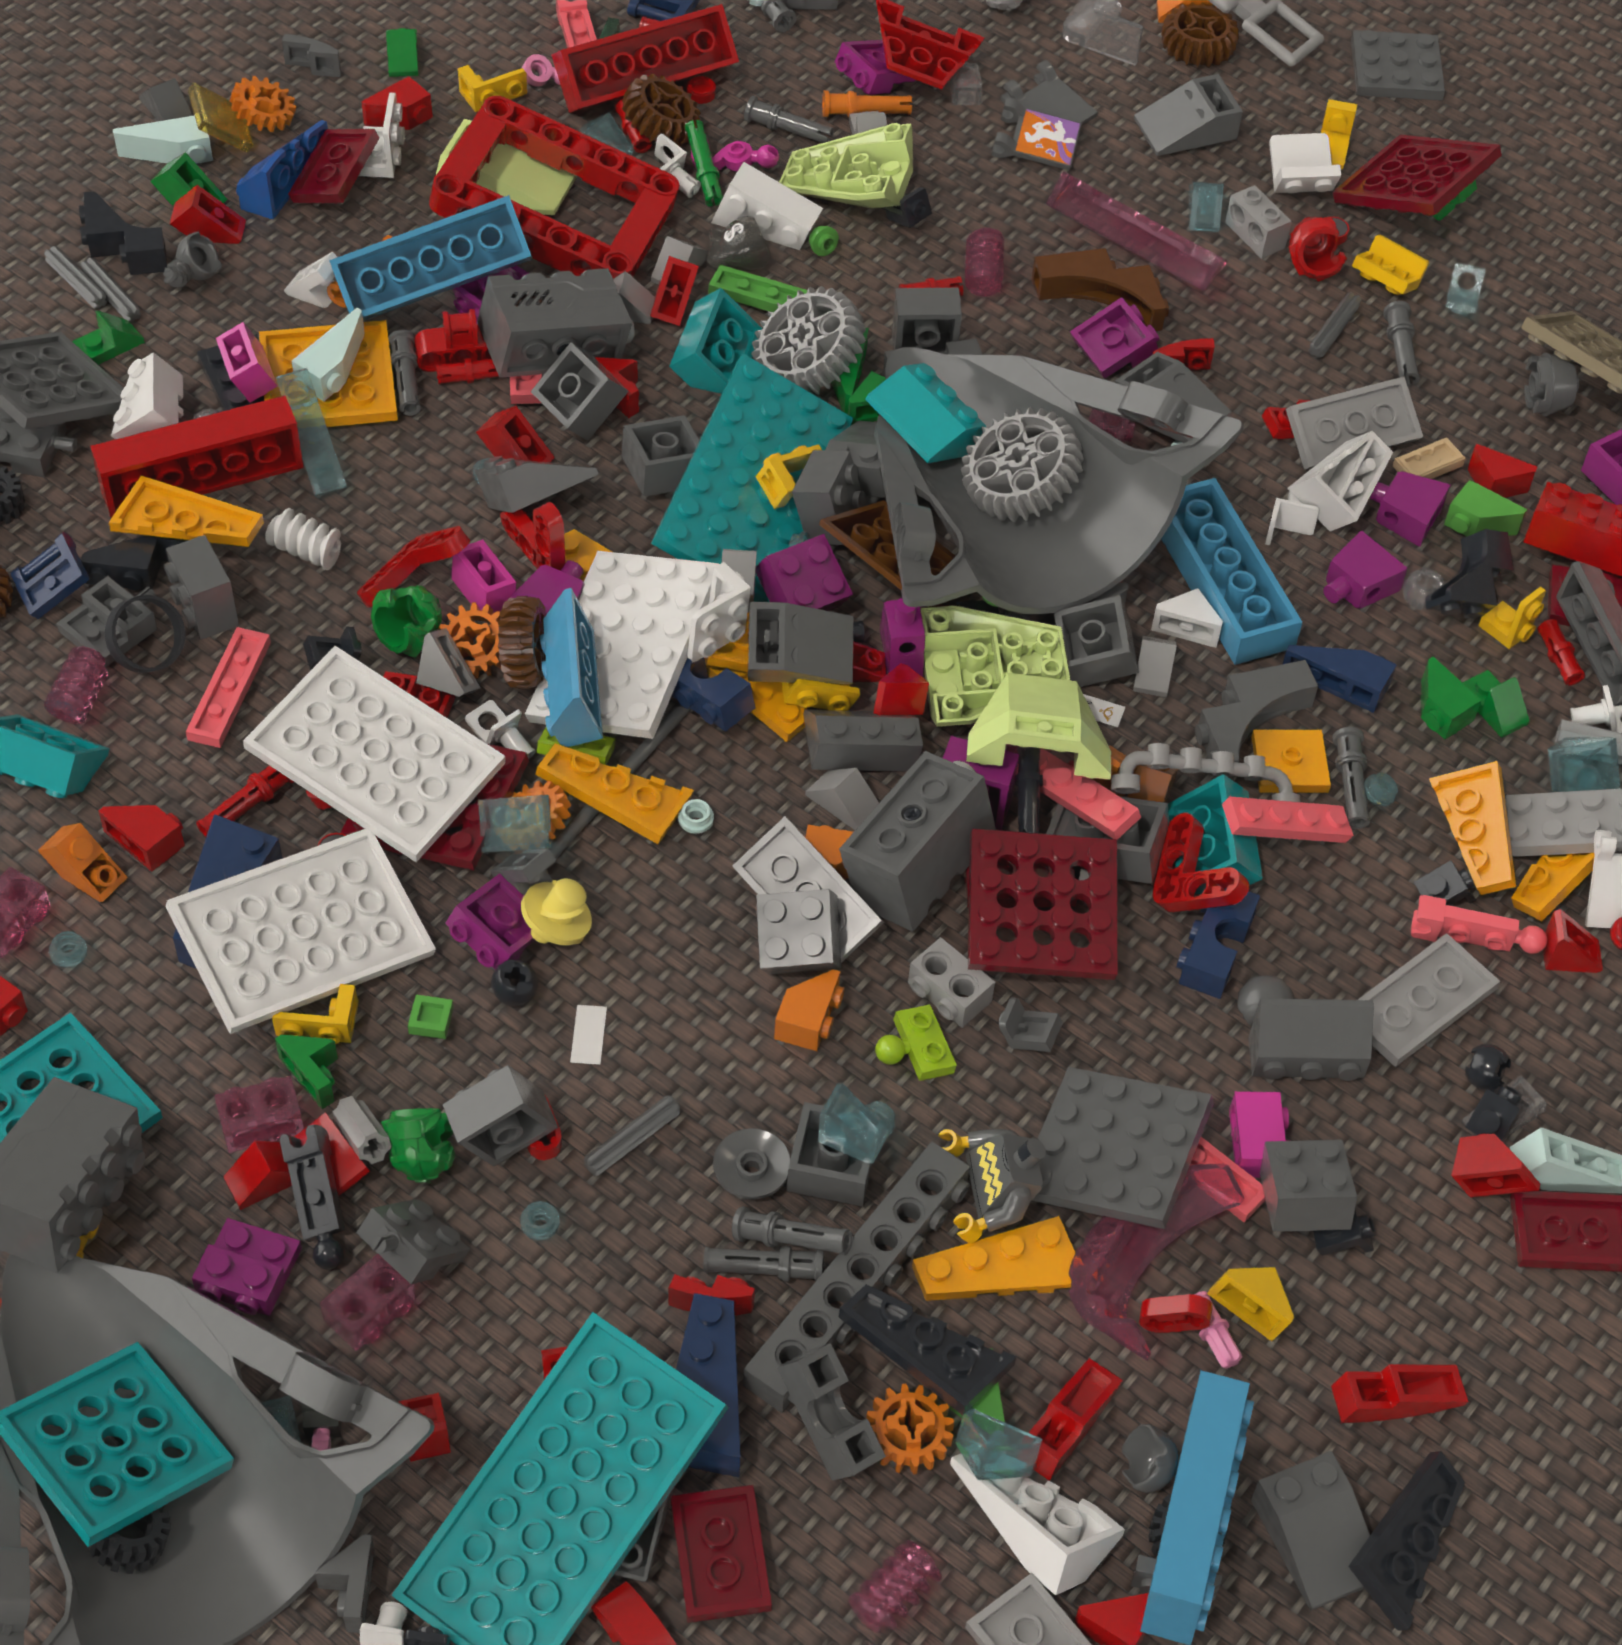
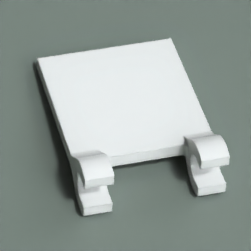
M1596 830L1594 835V864L1585 920L1586 927L1611 928L1612 924L1622 917V854L1615 853L1617 839L1616 837H1611L1612 832L1608 830Z

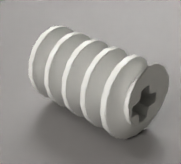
M287 508L282 514L275 516L265 533L267 544L271 546L276 545L282 551L287 550L291 555H299L301 559L305 561L310 560L316 566L322 565L325 570H330L335 565L341 547V533L339 529L334 528L329 532V525L322 523L318 526L317 520L314 518H310L306 522V515L299 513L295 516V512L291 508Z

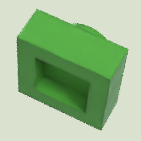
M416 995L408 1023L409 1034L446 1039L454 1009L453 1000Z

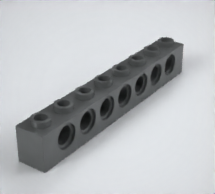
M931 1141L852 1237V1244L848 1254L842 1255L839 1253L746 1365L744 1368L743 1386L781 1413L784 1412L790 1403L794 1404L777 1367L783 1365V1361L793 1359L810 1349L829 1343L835 1349L839 1343L845 1345L850 1340L855 1330L838 1317L840 1309L832 1307L830 1303L835 1301L846 1303L866 1284L880 1291L886 1285L892 1287L903 1271L901 1266L907 1258L914 1259L920 1253L926 1242L924 1237L931 1229L937 1231L948 1215L947 1209L954 1201L960 1203L970 1188V1183L967 1182L970 1166ZM924 1190H934V1191H936L938 1194H937V1195H927V1194H925L923 1191H924ZM910 1217L916 1222L905 1223L900 1218ZM888 1245L892 1247L893 1250L882 1251L878 1249L877 1246ZM856 1273H865L869 1275L870 1278L866 1280H860L854 1277L853 1275ZM817 1330L824 1335L819 1338H812L806 1332Z

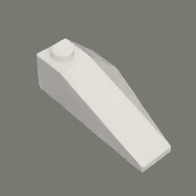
M982 1446L951 1458L950 1465L1024 1568L1030 1574L1033 1573L1038 1581L1055 1595L1084 1583L1124 1534L1125 1529L1096 1505L1083 1498L1078 1504L1058 1494L1060 1486L1050 1481H1047L1045 1485L1024 1476L1025 1471L1023 1467Z

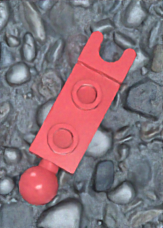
M556 0L557 17L562 27L567 48L597 40L589 15L587 0H575L572 2Z
M1428 895L1419 896L1418 910L1414 911L1411 924V936L1414 938L1435 942L1438 937H1442L1447 933L1457 943L1465 942L1484 946L1491 950L1510 952L1513 943L1519 944L1523 951L1529 954H1537L1546 947L1548 940L1545 931L1538 926H1527L1523 930H1519V920L1449 906L1446 905V899Z

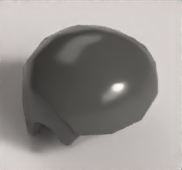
M1256 976L1250 978L1239 990L1237 1008L1243 1014L1247 1023L1252 1026L1260 998L1294 999V994L1291 988L1276 976Z
M1141 1424L1129 1434L1122 1447V1453L1129 1460L1128 1470H1122V1474L1132 1484V1487L1139 1492L1159 1491L1172 1480L1177 1471L1179 1454L1175 1442L1167 1433L1151 1424Z

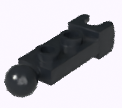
M309 1125L306 1128L307 1140L304 1146L300 1139L290 1137L287 1134L281 1135L280 1144L284 1162L288 1163L303 1240L308 1242L318 1241L313 1249V1260L321 1269L331 1270L338 1267L344 1259V1249L337 1240L333 1239V1234L345 1231V1225L330 1158L332 1149L328 1132L322 1126Z

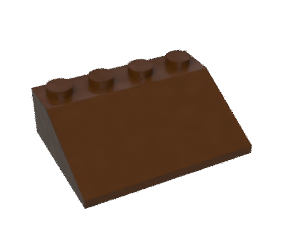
M885 500L820 520L819 525L902 590L888 506ZM936 540L929 560L932 575H938L956 557ZM971 594L927 607L956 606V602L969 601Z

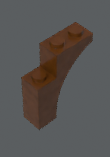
M1106 248L1034 257L1032 282L1039 301L1076 298L1111 305L1122 297L1129 306L1134 304L1138 308L1144 319L1142 322L1146 327L1151 325L1155 331L1163 329L1164 319L1169 315V305L1167 299L1162 298L1159 279L1154 277L1150 265L1116 269L1115 261L1110 260Z

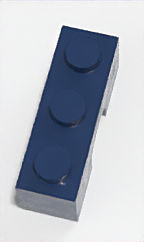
M687 657L672 693V697L677 699L684 708L692 709L701 715L708 724H715L725 732L756 708L749 682L727 668L717 676L709 678L704 657L696 662H692Z
M1248 891L1244 899L1237 904L1200 910L1201 913L1205 914L1202 921L1195 920L1188 940L1193 941L1190 949L1183 948L1176 968L1182 969L1179 984L1221 999L1238 951L1223 946L1218 939L1229 938L1244 943L1254 919L1260 895Z

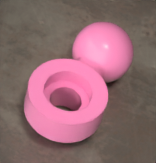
M534 54L529 56L524 62L522 68L527 73L528 84L540 87L545 85L549 79H553L556 84L560 85L556 69L552 67L551 62L546 57ZM532 70H536L539 76L534 75Z

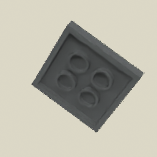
M1371 30L1352 31L1351 47L1356 95L1443 100L1445 88L1438 35Z

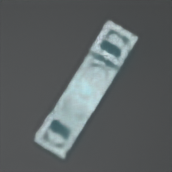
M304 368L277 376L276 380L281 396L286 395L297 422L302 459L315 497L346 488L347 485L308 369Z

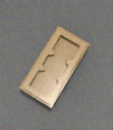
M1446 437L1395 458L1393 467L1397 472L1404 471L1433 479L1462 467L1466 458Z

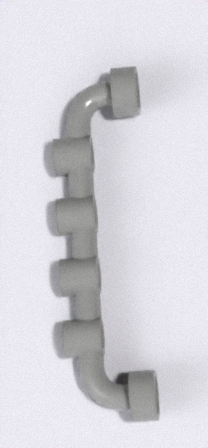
M1154 743L1148 745V751H1134L1127 755L1120 764L1119 774L1111 776V791L1119 794L1140 792V776L1133 774L1134 768L1138 765H1147L1151 769H1180L1184 773H1212L1216 777L1224 774L1227 777H1244L1245 780L1249 781L1269 780L1274 782L1279 789V793L1272 795V800L1300 802V795L1293 793L1292 783L1288 776L1280 769L1265 766V757L1259 755L1244 757V763L1234 762V753L1214 752L1212 753V759L1202 758V749L1182 748L1180 749V755L1169 754L1170 746L1168 744Z

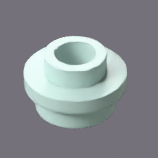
M693 799L683 805L678 814V822L685 831L699 834L711 828L714 822V814L706 802Z

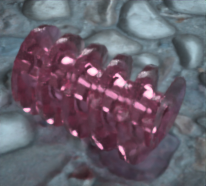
M977 229L966 240L965 285L971 293L977 296L987 297L994 295L1003 287L1005 238L997 229Z
M84 646L74 647L70 650L68 659L65 660L57 680L54 681L51 691H49L44 702V708L49 714L71 724L85 723L86 713L91 711L92 702L96 701L97 692L101 691L103 681L108 676V671L104 667L106 662L100 652Z
M907 1540L905 1544L895 1548L894 1556L887 1557L883 1561V1568L875 1569L872 1572V1580L864 1581L860 1586V1592L852 1593L848 1601L857 1617L870 1630L881 1633L880 1626L882 1624L894 1630L897 1627V1623L891 1614L894 1612L902 1618H906L908 1610L903 1602L907 1601L917 1606L920 1603V1599L914 1590L917 1588L919 1591L928 1594L931 1591V1587L926 1577L928 1576L930 1579L940 1582L942 1574L932 1557L915 1542Z

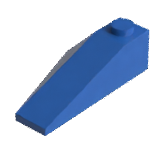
M320 120L254 165L245 177L239 180L236 193L239 196L241 210L274 220L289 200L290 196L288 193L325 129H328L327 121Z

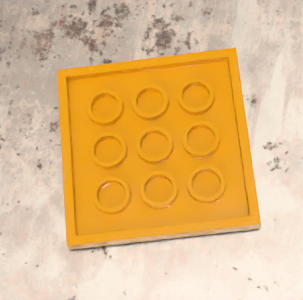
M386 320L363 322L365 334L347 381L338 392L333 393L324 402L295 384L291 361L335 325L259 331V341L264 348L278 386L264 395V401L286 395L296 419L298 430L397 421Z

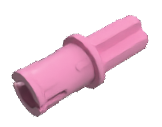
M1206 1291L1194 1294L1203 1296L1211 1301ZM1213 1304L1210 1326L1201 1329L1199 1336L1203 1341L1208 1342L1221 1367L1227 1369L1239 1364L1242 1354L1228 1331V1321L1221 1319Z

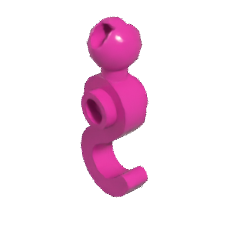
M735 141L722 148L712 159L714 166L718 170H721L726 165L728 169L738 171L743 162L750 166L753 163H758L761 167L769 169L777 165L779 152L772 145L767 144L761 146L758 150H752L750 144ZM691 150L692 163H693V166L695 167V169L697 170L696 164H695V161H694V157H693V154H692V150Z

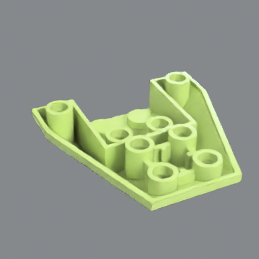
M463 120L440 156L436 175L472 122L471 120ZM498 144L493 151L490 163H485L481 169L479 180L476 184L504 197L509 195L511 200L543 215H555L577 176L563 169L557 170L527 156L526 152L511 145Z
M892 123L887 126L793 151L779 183L800 195L867 208L900 206V200L905 194L913 172L912 125Z
M959 606L927 607L920 610L925 631L924 673L925 680L929 682L927 695L930 716L937 727L976 723L1007 673L1070 680L1060 626Z
M1007 673L968 735L966 762L1002 766L1006 744L1020 747L1050 749L1058 752H1074V775L1108 780L1111 777V750L1077 681Z

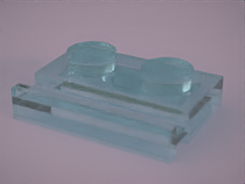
M549 795L478 800L481 836H485L482 853L552 848L548 832L551 831Z

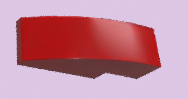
M1089 1358L1053 1398L1045 1414L1026 1434L1016 1458L1050 1481L1094 1425L1121 1386L1123 1380Z
M1389 1364L1381 1372L1346 1371L1331 1385L1342 1423L1374 1422L1414 1417L1464 1406L1469 1402L1457 1365Z

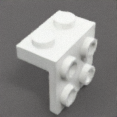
M389 93L383 127H363V129H375L380 139L359 176L394 178L396 165H401V147L399 145H404L405 129L404 127H399V122L402 121L403 110L402 103H397L396 93Z
M1327 134L1273 135L1271 137L1269 146L1274 193L1325 192L1334 190L1341 177L1340 165H1332L1329 137Z
M725 562L713 568L709 604L696 611L691 619L687 656L692 662L711 656L717 649L729 642L739 640L745 634L751 587L738 572H734Z

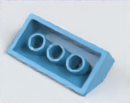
M568 588L562 592L544 617V634L540 635L541 647L546 655V661H542V671L548 682V688H545L543 693L546 705L550 711V715L545 717L546 727L551 737L555 736L559 744L565 747L603 739L594 629L572 588Z

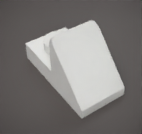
M331 252L300 270L284 289V292L291 297L316 306L328 307L332 300L327 294V286L334 282L333 278L335 277L329 260L337 258V256Z

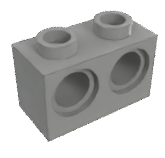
M1254 185L1230 196L1225 223L1261 259L1286 248L1291 220Z
M941 937L910 963L908 984H910L911 989L919 997L928 999L937 1007L939 1013L944 1018L953 1020L961 1028L987 1007L993 999L995 981L982 970H968V959ZM930 972H937V973H940V974H939V975H934V974H931ZM962 994L968 997H959L957 995Z

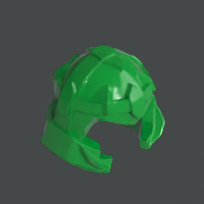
M416 585L396 590L393 588L380 590L372 602L371 620L373 629L380 642L396 654L404 653L416 658L422 651L425 635L440 630L442 608H440L439 600L423 586Z
M439 1108L395 1110L390 1113L388 1120L381 1121L384 1131L390 1139V1162L397 1171L404 1173L408 1180L415 1181L418 1184L430 1183L431 1180L438 1178L441 1172L448 1170L452 1166L455 1159V1150L447 1139L453 1136L454 1133L446 1113H441Z

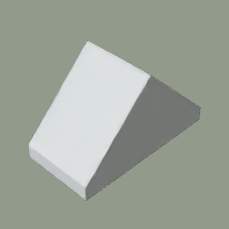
M1197 588L1158 603L1151 630L1217 648L1223 621Z

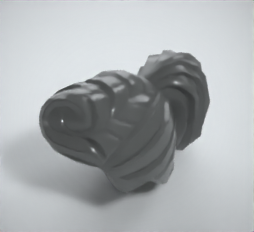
M199 232L187 235L178 245L176 259L171 261L164 270V283L180 288L185 286L191 279L205 280L217 274L222 268V263L219 261L216 245L207 237L201 236Z

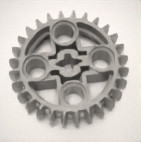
M820 286L817 291L809 287L806 294L798 290L797 296L794 298L787 295V302L782 305L777 303L778 309L776 311H768L769 319L767 321H760L763 329L755 331L758 339L752 342L755 349L751 353L753 359L808 392L813 390L815 394H819L820 388L823 386L830 389V383L834 380L840 382L839 376L843 372L850 373L848 366L850 363H857L854 355L863 352L859 344L866 341L863 335L866 331L863 324L864 320L853 302L842 292H837L833 288L826 290L823 286Z
M1029 407L1026 414H1022L1017 408L1014 416L1009 417L1007 413H1004V419L999 422L993 419V426L989 429L982 427L984 434L981 437L973 436L975 445H968L966 450L969 455L962 457L964 464L961 468L962 481L972 502L976 504L981 512H986L990 518L997 516L1000 521H1004L1008 516L1012 522H1016L1020 515H1022L1025 521H1028L1029 514L1035 513L1040 517V510L1048 508L1052 511V503L1055 501L1063 503L1061 497L1063 493H1072L1069 484L1079 483L1077 474L1083 471L1081 463L1084 461L1081 443L1071 425L1063 417L1058 418L1054 411L1047 414L1043 408H1040L1035 413L1033 408Z

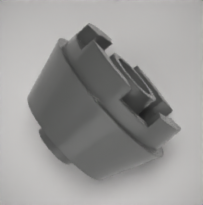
M1546 352L1541 356H1531L1526 365L1527 370H1532L1529 377V385H1524L1527 408H1533V413H1541L1543 416H1547L1571 407L1579 389V378L1576 374L1574 363Z

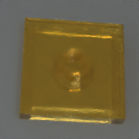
M193 82L188 88V93L198 129L244 152H248L253 147L249 128L246 125V119L237 118L238 112L231 109L232 103L229 102L230 100Z

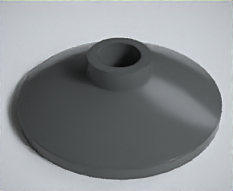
M742 1129L731 1133L720 1142L714 1153L713 1170L720 1185L729 1193L745 1199L764 1198L778 1191L786 1182L790 1154L785 1144L774 1134L761 1129ZM755 1167L758 1171L750 1173L745 1171V1169Z

